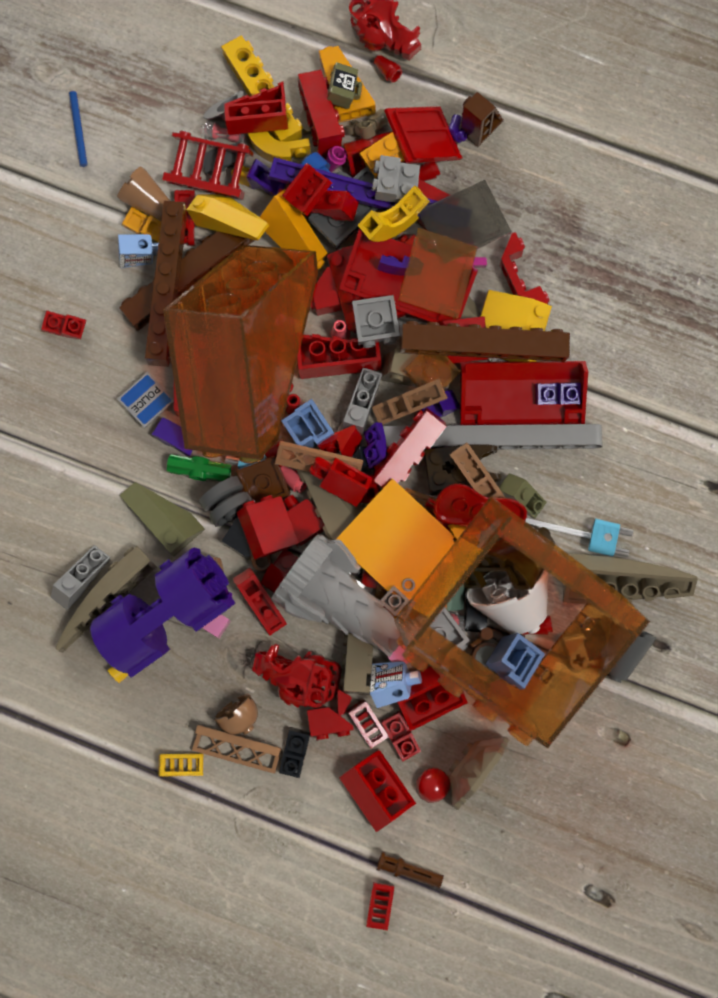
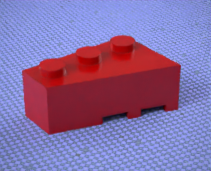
M284 81L279 82L278 86L271 89H261L260 93L249 97L246 95L224 104L228 135L288 129Z

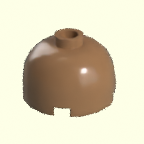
M250 694L239 696L238 702L232 704L231 701L216 714L214 720L224 732L233 735L240 733L246 735L254 729L253 724L257 720L258 710Z

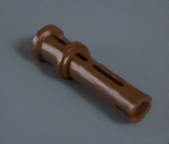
M384 851L380 855L376 868L377 871L384 870L393 873L395 877L402 875L439 889L444 875L408 864L401 857L397 859L386 855Z

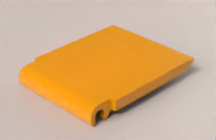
M393 478L335 539H339L344 543L354 556L357 564L386 591L395 586L410 600L407 604L412 609L446 575L451 566H454L465 554L453 541L455 536ZM409 578L415 582V588L412 591H405L403 589L402 583L405 579ZM406 581L404 584L405 588L411 589L413 583ZM395 591L391 593V595H398Z

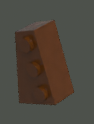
M476 92L473 97L469 96L463 103L461 131H465L467 139L479 147L504 119L492 103Z

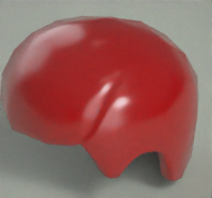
M439 768L427 769L417 779V793L422 800L428 803L439 802L446 797L450 790V779Z

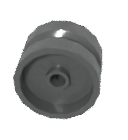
M237 476L218 483L199 500L205 512L212 511L209 518L215 527L225 525L237 518V511L243 508V504L253 501L248 492H241L243 485Z

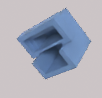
M312 399L281 420L297 445L315 448L335 434Z
M515 633L501 638L485 665L510 685H515L521 690L525 689L545 653L522 635Z

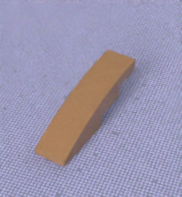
M437 379L377 404L372 409L377 421L383 425L447 399L440 379Z
M467 442L449 454L475 491L486 497L505 498Z

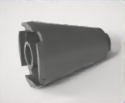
M616 620L606 672L610 674V679L621 683L622 680L627 681L657 637L634 626H626V623Z

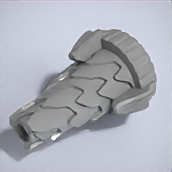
M317 535L293 565L271 598V600L284 608L288 614L306 620L323 621L327 625L330 622L346 635L351 633L361 641L372 644L388 657L392 655L407 635L403 625L384 608V604L364 589V584L350 575L351 573H357L361 567L357 564L348 548L339 539L328 540L323 535Z

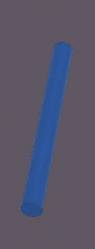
M70 91L69 98L79 164L81 167H86L88 163L77 92Z

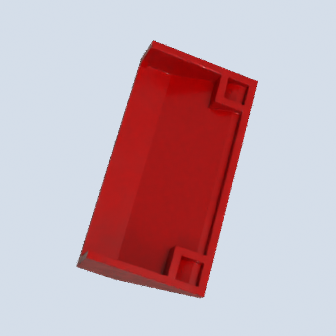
M359 229L339 289L366 299L394 295L396 310L430 322H437L443 326V321L461 318L478 269L392 238L381 242L371 241ZM382 255L393 256L401 263L405 256L416 257L424 263L421 274L415 276L386 273L378 270Z
M586 361L461 362L460 425L585 424L589 373ZM581 383V404L536 405L535 384Z

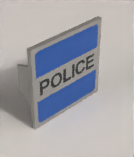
M148 371L117 398L144 428L174 402L170 394Z

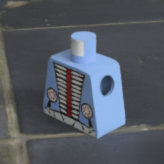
M118 235L120 268L153 264V256L158 253L159 243H152L151 235Z
M403 661L372 664L370 695L376 708L408 699L410 697L411 685L422 683L420 671L409 672L406 663Z

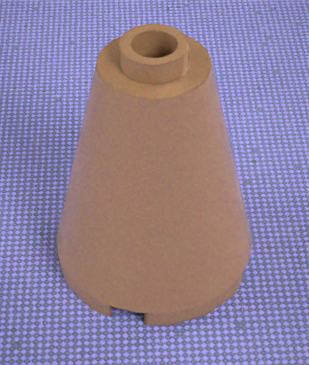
M140 166L131 174V179L121 187L117 197L120 201L161 221L164 201L170 200L146 169Z

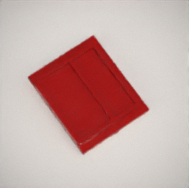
M441 106L386 108L384 110L406 163L462 159L459 148L449 131V125Z

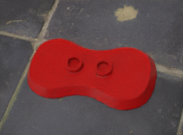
M451 484L438 495L434 504V514L440 521L446 524L475 526L495 538H505L519 531L527 517V510L520 502L511 498L486 497L464 484Z

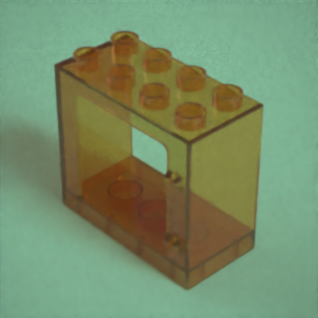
M492 496L394 619L400 633L396 642L405 650L402 656L407 662L422 672L425 671L428 665H431L440 675L438 682L451 694L459 697L465 690L475 700L473 707L485 718L494 722L500 716L510 725L507 729L508 732L520 743L529 746L535 739L547 749L650 622L624 595ZM500 537L587 601L586 605L543 657L525 689L521 690L509 684L430 627Z

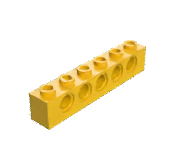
M241 35L221 46L224 58L249 97L260 93L261 89L266 88L268 90L274 87L272 76L268 71L265 73L262 68L264 65L260 57H255L253 54L254 49L249 40L245 41ZM244 58L248 59L247 61H244V62L240 61L241 59H244ZM252 74H257L256 77H250ZM286 103L288 129L271 131V133L278 141L302 139L301 130H303V126L298 118L294 119L292 115L293 110L289 103Z

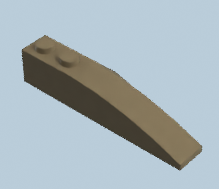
M296 469L301 481L306 483L308 487L307 494L309 499H313L315 502L317 517H321L324 522L323 530L329 540H335L362 512L364 507L361 503L356 507L338 496L327 492L319 487L322 482L321 479L313 476L310 472Z
M138 546L128 549L124 553V558L119 563L117 561L108 568L109 572L93 587L79 605L55 647L59 652L63 653L90 629L92 621L113 606L110 603L119 595H122L124 598L157 568Z
M567 553L564 569L563 602L607 606L612 605V602L624 601L625 604L632 603V600L637 599L652 601L656 597L669 599L694 596L698 577L675 569L630 559Z

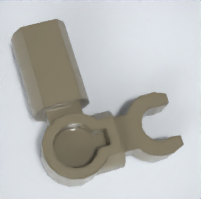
M380 109L367 121L358 122L357 120H352V126H344L346 134H357L362 139L374 137L376 135L375 130L378 131L389 122L384 112L385 109Z

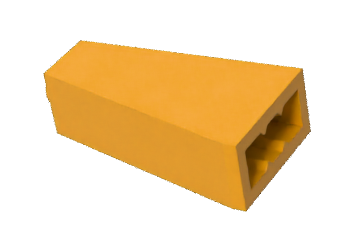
M328 46L323 50H319L324 77H327L329 84L332 68L336 62L352 67L339 46ZM357 75V81L362 82ZM364 84L362 85L360 99L355 100L353 98L349 109L333 105L334 109L338 110L339 123L376 113L375 101Z
M284 189L273 197L260 216L269 225L265 232L307 274L314 269L317 271L324 265L323 259L328 253L301 211L282 197L286 191Z

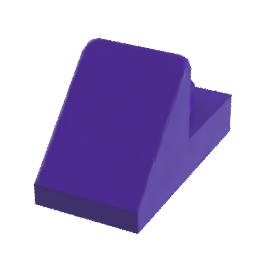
M255 159L247 175L251 188H261L272 197L276 196L279 189L285 188L286 183L269 179L271 169Z
M453 390L445 391L447 399L430 405L427 408L440 418L459 410L460 404Z

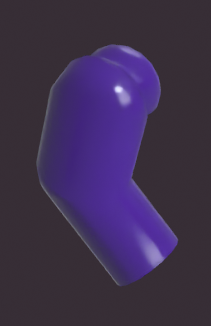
M454 114L449 125V131L453 140L461 143L466 141L467 134L459 129L462 117Z

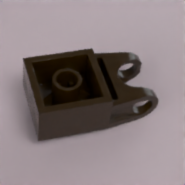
M462 445L425 450L424 458L430 495L440 494L442 490L451 484H464L472 488L449 455ZM470 445L479 460L497 453L498 450L495 445ZM445 467H450L453 470H451V473L448 474L447 471L443 469H445ZM488 472L495 483L502 480L501 474Z

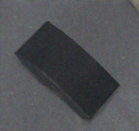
M466 589L465 631L481 632L483 628L487 627L488 617L469 603L467 598L468 589Z
M294 728L289 729L279 769L280 774L300 778L311 735L310 732Z

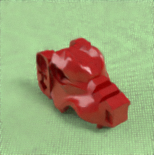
M352 0L349 4L351 26L356 31V35L360 37L359 41L365 44V48L379 51L386 47L390 52L394 50L396 55L402 53V58L409 61L421 50V43L418 40L420 27L417 25L411 31L398 22L399 15L395 16L399 5L398 1L367 0L365 2V0ZM355 5H361L355 12L352 11Z
M279 644L271 645L268 652L260 651L255 654L252 671L258 676L263 675L262 678L266 681L271 679V684L278 686V695L285 704L289 706L293 704L297 708L300 705L318 708L335 698L342 672L341 666L337 662L325 659L321 654L313 655L312 651H308L302 660L300 656H297L292 661L278 654ZM331 666H333V670L336 671V674L332 675V672L329 669ZM331 689L332 693L328 698L329 690Z

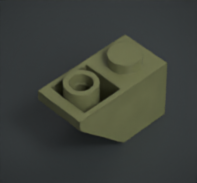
M511 473L507 475L499 486L505 498H511L523 504L527 514L534 519L547 503L526 479Z

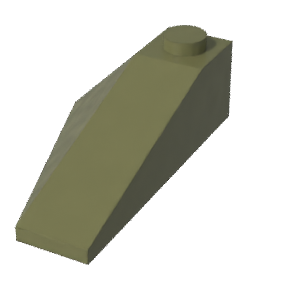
M136 482L119 495L173 557L205 530L190 512Z

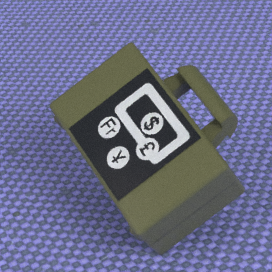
M336 62L330 75L327 100H331L334 105L349 109L353 98L355 100L360 99L363 84L357 81L358 69Z

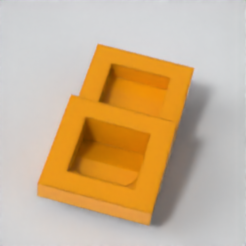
M131 206L122 222V226L137 234L151 235L152 241L158 243L161 221L151 215L147 216Z

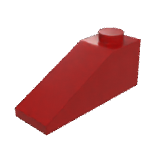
M250 567L233 578L234 583L269 635L287 625L285 619Z

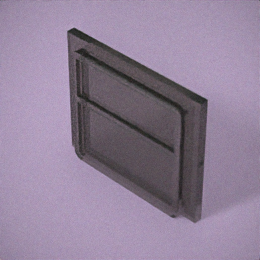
M486 180L428 205L419 213L443 264L512 233Z

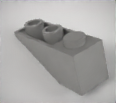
M366 368L362 369L343 421V429L355 425L363 437L382 373Z
M94 545L53 585L51 598L68 610L81 597L111 557Z

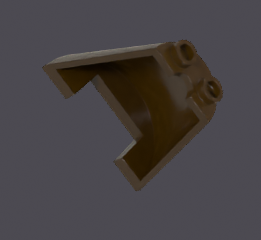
M528 526L471 554L465 560V564L462 567L465 588L482 589L486 585L483 576L488 572L506 571L514 589H533L555 545L550 531L545 527Z

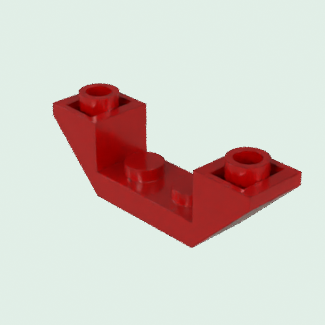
M514 232L510 236L500 262V268L513 295L535 299L548 304L550 302L549 296L546 291H542L541 286L525 291L526 285L523 279H519L517 275L518 268L513 260L522 257L525 245L522 238H518L516 232Z

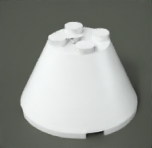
M547 562L545 563L533 589H514L506 571H490L483 576L486 585L482 589H468V601L481 613L507 630L510 635L526 632L529 634L536 633L540 630L539 625L547 617L548 564Z

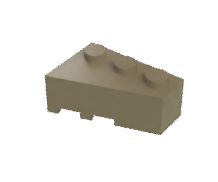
M398 348L393 349L382 358V370L379 372L382 373V381L418 388L440 379L444 391L449 388L453 369L452 364L447 365L445 362L418 354L399 353L400 349Z
M344 633L343 645L347 646V654L342 656V667H345V676L341 675L340 688H344V693L370 695L373 645L361 641L351 633L347 635Z

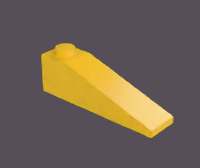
M218 194L197 195L186 209L198 227L259 241L269 226L266 221L233 198Z

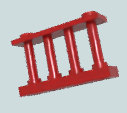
M181 130L179 133H172V137L179 140L174 168L170 173L164 172L163 181L173 185L243 200L245 192L240 189L238 184L245 155L251 157L254 155L249 146L237 143V146L197 138L191 136V133ZM187 142L199 145L192 175L190 174V177L182 176L183 173H181ZM206 147L218 149L212 178L209 179V182L202 181V177H200ZM226 151L237 153L231 183H228V186L220 185L221 182L219 181Z

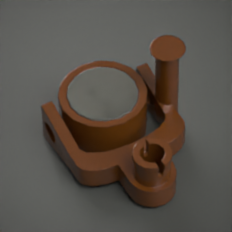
M485 627L476 635V640L468 645L469 649L475 647L470 653L469 664L472 670L481 676L494 674L489 677L491 681H494L500 676L485 664L497 645L493 643L479 645V643L491 638L499 643L504 635L496 629L491 630Z

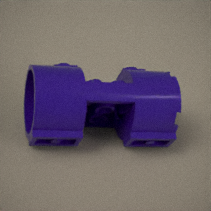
M191 548L175 561L171 562L169 559L159 566L161 571L155 574V584L160 599L149 606L145 601L131 594L124 598L122 595H119L110 602L113 606L92 621L90 630L93 642L102 657L113 668L127 673L132 678L167 653L170 648L167 645V635L163 623L174 616L186 626L193 627L195 632H197L235 604L232 593L228 592L227 585L230 583L223 570L210 555L203 556L199 548Z

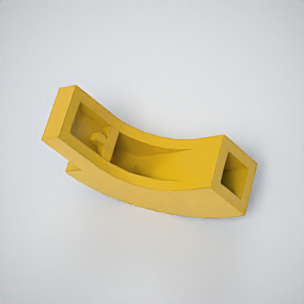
M268 131L247 133L250 144L256 153L273 163L274 157L292 162L291 157L302 158L311 153L309 138L283 142L274 139Z
M413 186L389 210L380 213L371 210L358 224V227L369 240L375 242L386 241L399 235L419 219L417 215L430 201L418 187Z

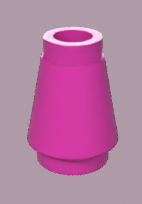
M340 146L330 148L325 160L330 164L329 171L331 173L346 162V151Z

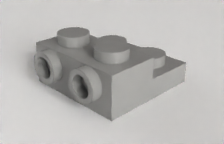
M381 155L380 160L375 161L374 173H377V179H373L372 191H375V200L398 203L413 186L418 187L420 165L401 163V158Z
M394 295L352 301L358 345H363V348H371L376 346L375 343L377 342L391 345L395 344L397 339H400Z
M444 606L440 607L409 631L435 667L437 665L440 667L444 666L451 660L450 655L454 652L459 654L468 647L466 643L470 641Z

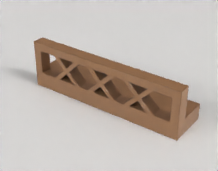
M280 441L275 460L277 465L307 472L314 465V460L317 457H321L331 463L336 457L361 471L363 460L284 441Z
M197 725L195 732L197 735L192 751L275 774L282 748ZM201 736L210 737L214 746L207 750L198 748ZM214 739L221 740V742L216 744ZM225 742L230 743L234 749V752L227 756L222 755L218 746ZM235 745H239L242 747L237 750ZM216 748L218 753L212 752L211 750ZM245 748L251 749L255 758L248 762L242 760L239 754ZM255 750H256V751L263 752V753L260 754V755H257V753L255 752ZM234 754H236L239 759L233 758V757H231V756H233ZM265 754L274 755L272 768L263 766L259 758ZM257 759L259 765H258V764L251 763V762H253V761H255V760Z

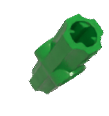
M170 454L167 461V473L188 476L193 480L222 482L231 477L232 466L230 464L212 462L204 457L192 456V458Z

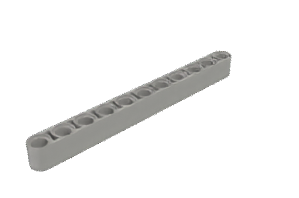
M450 425L445 428L430 449L458 446L466 442L469 445H495L498 450L596 449L603 447L602 425ZM383 426L386 437V450L393 442L397 443L401 438L399 435L406 426Z

